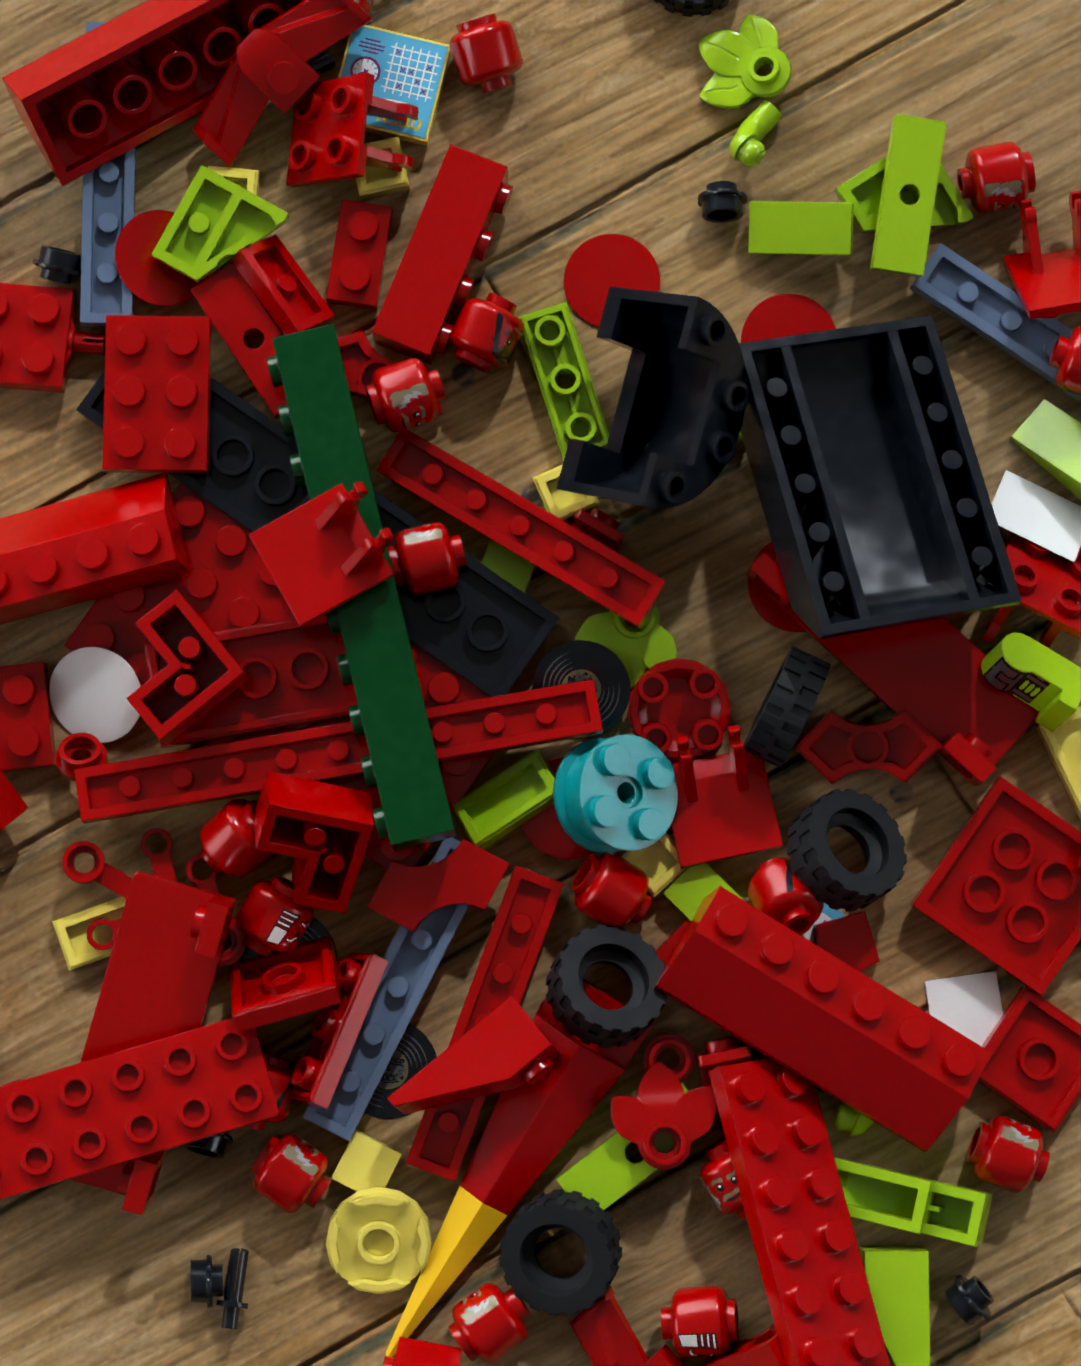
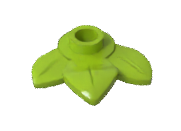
M749 14L743 20L739 33L730 30H717L699 41V50L703 60L715 72L700 93V98L709 105L726 109L739 108L749 102L754 96L768 98L780 94L791 80V63L786 54L779 49L778 32L768 20ZM766 64L774 66L769 75H757L760 67Z
M655 605L641 629L628 627L622 617L609 610V612L598 613L588 617L579 628L574 641L585 640L601 644L615 653L627 670L630 689L635 686L646 668L650 669L656 663L674 659L677 654L673 636L659 625L660 614L657 605Z

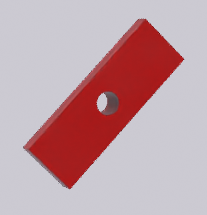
M231 262L191 288L190 291L205 314L210 316L213 326L277 419L280 417L278 406L287 404L283 386L273 387L266 357L276 355L272 338L283 335L250 286ZM260 335L264 338L263 344L260 347L252 349L246 346L247 340L251 336Z
M351 952L347 958H344L338 964L341 1003L322 1008L315 1017L312 1025V1034L314 1035L312 1044L307 1055L297 1062L292 1073L291 1081L294 1087L290 1094L292 1095L291 1099L307 1106L328 1109L388 964L387 960L375 954Z

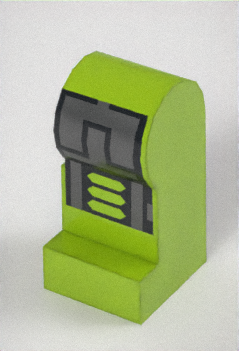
M1013 632L1008 634L982 660L981 670L987 683L1001 692L1013 693L1015 697L1039 711L1035 722L1047 730L1054 732L1077 711L1081 701V667L1033 638L1022 633Z

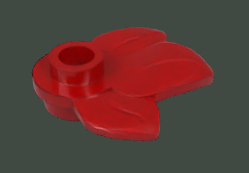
M661 1062L654 1063L643 1075L638 1086L637 1098L632 1096H615L611 1100V1117L617 1132L625 1139L638 1144L642 1158L650 1166L662 1170L673 1169L685 1161L691 1149V1141L703 1136L710 1130L716 1112V1099L712 1086L698 1087L684 1093L683 1086L676 1075ZM662 1132L670 1133L674 1138L673 1148L665 1153L657 1151L654 1146L655 1137Z

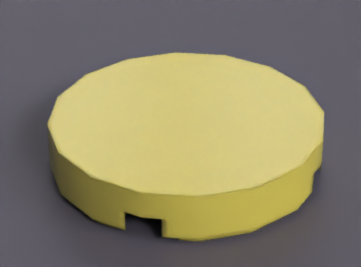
M384 1187L359 1190L342 1201L330 1218L326 1238L329 1262L338 1274L339 1272L341 1277L348 1281L347 1284L358 1291L374 1294L399 1291L410 1284L411 1280L419 1272L421 1273L428 1263L432 1244L428 1217L419 1204L399 1190Z

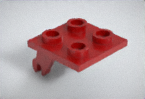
M368 72L314 83L294 103L286 185L295 188L364 177L366 166L402 172V168L413 170V157L364 145L367 115L407 122V118L418 120L419 108L414 105L396 103L373 96L375 75Z
M1081 190L1072 191L1069 194L1073 249L1041 254L1036 209L1032 207L1031 199L1020 200L1019 202L1023 253L1003 256V262L1030 320L1036 318L1051 319L1065 313L1081 311Z
M362 481L354 483V488L349 492L346 491L341 483L248 534L300 627L309 624L394 576L392 569L383 556L387 545L395 539L390 528L387 527L379 531L380 534L373 538L358 512L360 500L368 494V490Z
M1011 533L1005 549L1022 600L1019 605L1049 620L1038 642L1050 648L1061 630L1080 639L1081 547L1075 562H1072L1021 536ZM1014 606L996 609L986 626L987 630L981 640L989 644L994 641Z
M739 725L728 727L729 753L703 759L692 760L687 736L676 738L679 763L672 765L677 782L678 800L671 828L681 869L783 847L764 761L744 750V745L741 743Z

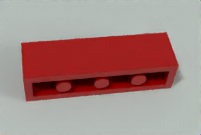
M450 144L372 330L374 343L408 357L417 358L428 365L432 364L436 352L445 355L450 345L449 338L453 329V325L448 324L456 306L463 307L473 289L475 279L468 277L475 259L483 262L491 246L494 233L488 231L494 213L504 214L512 195L513 186L507 184V166Z

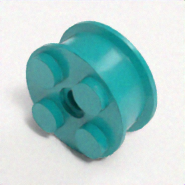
M624 734L609 738L587 740L570 750L557 770L553 798L557 817L568 836L587 850L597 853H608L620 850H640L657 842L666 833L673 821L677 808L678 790L673 765L663 752L645 738Z

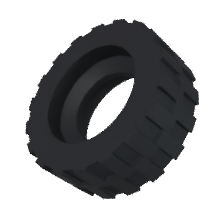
M792 646L758 711L745 740L744 750L781 768L814 707L831 664Z
M840 789L832 790L796 815L792 821L794 823L793 826L788 829L787 837L789 838V843L786 845L793 873H796L801 879L800 882L814 891L816 900L819 903L824 902L831 909H845L846 912L855 911L858 908L863 909L897 886L896 882L901 880L904 875L903 867L907 863V854L904 852L906 844L904 837L900 835L899 826L895 819L889 816L888 810L881 803L877 804L873 801V797L865 793L863 795L856 793V790L846 789L845 791H840ZM841 827L859 843L866 860V867L862 872L852 873L836 860L827 841V834L830 829Z
M605 924L596 925L593 929H588L587 927L579 931L575 938L572 937L550 966L552 970L546 978V985L548 986L546 997L548 1004H551L553 1008L552 1014L556 1021H560L563 1024L564 1030L571 1036L572 1034L581 1039L580 1042L587 1045L592 1043L599 1045V1048L609 1049L610 1046L617 1045L619 1048L626 1046L631 1040L636 1041L660 1015V1011L667 1002L668 996L655 988L658 979L665 969L663 960H659L655 948L651 944L648 945L644 942L642 936L635 932L632 934L626 931L624 927H606ZM598 963H607L621 970L627 976L631 985L629 1002L622 1008L614 1010L601 1008L592 1002L583 987V977L589 967Z
M560 1189L553 1190L549 1194L543 1192L536 1195L530 1203L527 1201L519 1209L505 1229L506 1233L501 1238L499 1248H502V1254L499 1257L500 1267H503L505 1272L503 1277L507 1285H511L514 1289V1295L520 1301L524 1300L529 1303L530 1308L538 1312L543 1310L549 1312L548 1315L559 1316L560 1313H568L569 1316L578 1314L583 1308L589 1309L595 1305L599 1297H603L620 1267L618 1263L622 1258V1247L619 1245V1240L621 1239L619 1229H615L612 1223L613 1218L609 1212L602 1210L599 1207L600 1203L593 1198L589 1200L583 1197V1193L576 1191L568 1193ZM553 1228H563L573 1232L581 1239L586 1250V1261L578 1273L568 1277H560L547 1272L541 1266L536 1256V1243L539 1236L545 1231Z

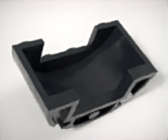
M610 287L597 338L631 350V356L607 447L603 448L586 441L569 439L557 489L650 508L664 509L676 507L694 499L705 491L735 455L736 443L742 428L745 408L750 398L749 388L746 384L742 351L731 325L723 314L711 303L700 297Z

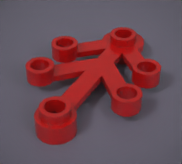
M152 828L146 831L141 839V849L150 858L153 874L177 882L170 856L173 845L171 836L161 828ZM155 834L162 835L167 841L166 849L159 854L151 853L146 846L148 838ZM78 841L66 849L62 858V866L64 872L71 880L80 884H88L95 881L121 897L127 898L132 878L105 863V856L96 844L89 841ZM82 853L92 855L95 861L93 869L87 873L78 872L74 865L76 857ZM202 854L193 856L186 866L188 879L197 885V888L219 894L215 881L217 871L212 869L210 877L205 880L196 879L192 874V866L195 862L204 859ZM234 918L231 919L228 930L231 944L227 950L222 951L218 965L219 968L228 967L236 963L246 949V945L243 943L246 934L240 930ZM97 919L93 921L87 929L89 944L97 950L111 949L115 941L120 919L114 921ZM99 925H108L113 931L112 940L105 945L97 944L93 939L94 929Z

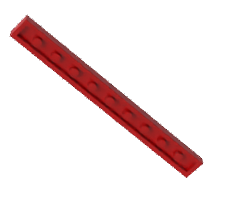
M594 679L426 708L438 762L603 734ZM350 721L74 769L81 821L87 824L259 794L262 791L267 771L318 782L362 776L364 773L360 758L370 756L366 736L356 738L352 722Z

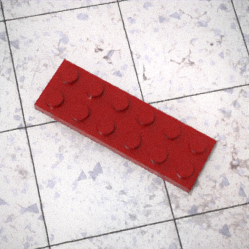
M771 1058L718 1066L708 1071L785 1366H891L815 1085Z

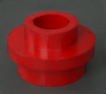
M75 733L69 735L61 742L56 752V768L61 776L70 781H75L74 769L108 764L107 750L91 734Z
M663 1033L652 1038L643 1052L645 1071L654 1063L659 1062V1055L663 1050L672 1049L678 1054V1063L670 1070L676 1075L680 1083L684 1082L691 1075L695 1066V1054L690 1043L682 1036L674 1033Z

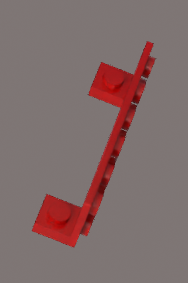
M773 546L766 553L764 552L746 573L748 578L896 715L904 708L910 712L943 744L937 753L973 786L985 782L997 769L994 766L997 761L1035 722L1039 711L1015 697L1013 693L1001 692L987 683L981 670L982 660L986 655L946 618L819 639L791 609Z
M141 871L133 875L80 1063L201 1027L237 899ZM166 1150L70 1180L125 1195L122 1210L143 1215L153 1199Z
M233 1018L1 1086L0 1200L277 1117L279 1109L259 1042L260 1038L257 1028L238 1033Z

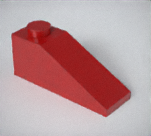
M511 996L387 1099L403 1114H410L519 1088L525 1082L532 1085L554 1067L552 1060L560 1053L517 1000Z

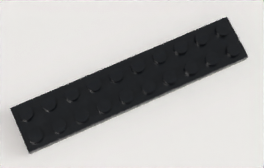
M105 370L76 409L79 414L103 429ZM211 378L209 474H166L179 483L181 482L252 532L310 501L307 485H296L291 466L290 455L299 453L295 435L285 437L281 425ZM374 490L382 527L390 528L394 537L401 530L424 525ZM395 539L387 547L395 545ZM465 553L467 565L457 567L458 582L451 588L417 596L410 594L406 590L405 585L397 587L409 640L491 697L505 695L510 692L560 620V617L467 553Z

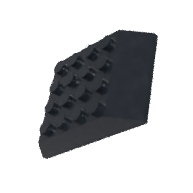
M933 315L739 343L744 359L746 384L750 392L740 432L791 609L819 639L1014 606L1022 601Z

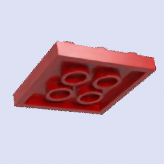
M997 777L912 900L910 906L1038 995H1043L1081 939V869L1077 868L1081 855V832L1003 777Z

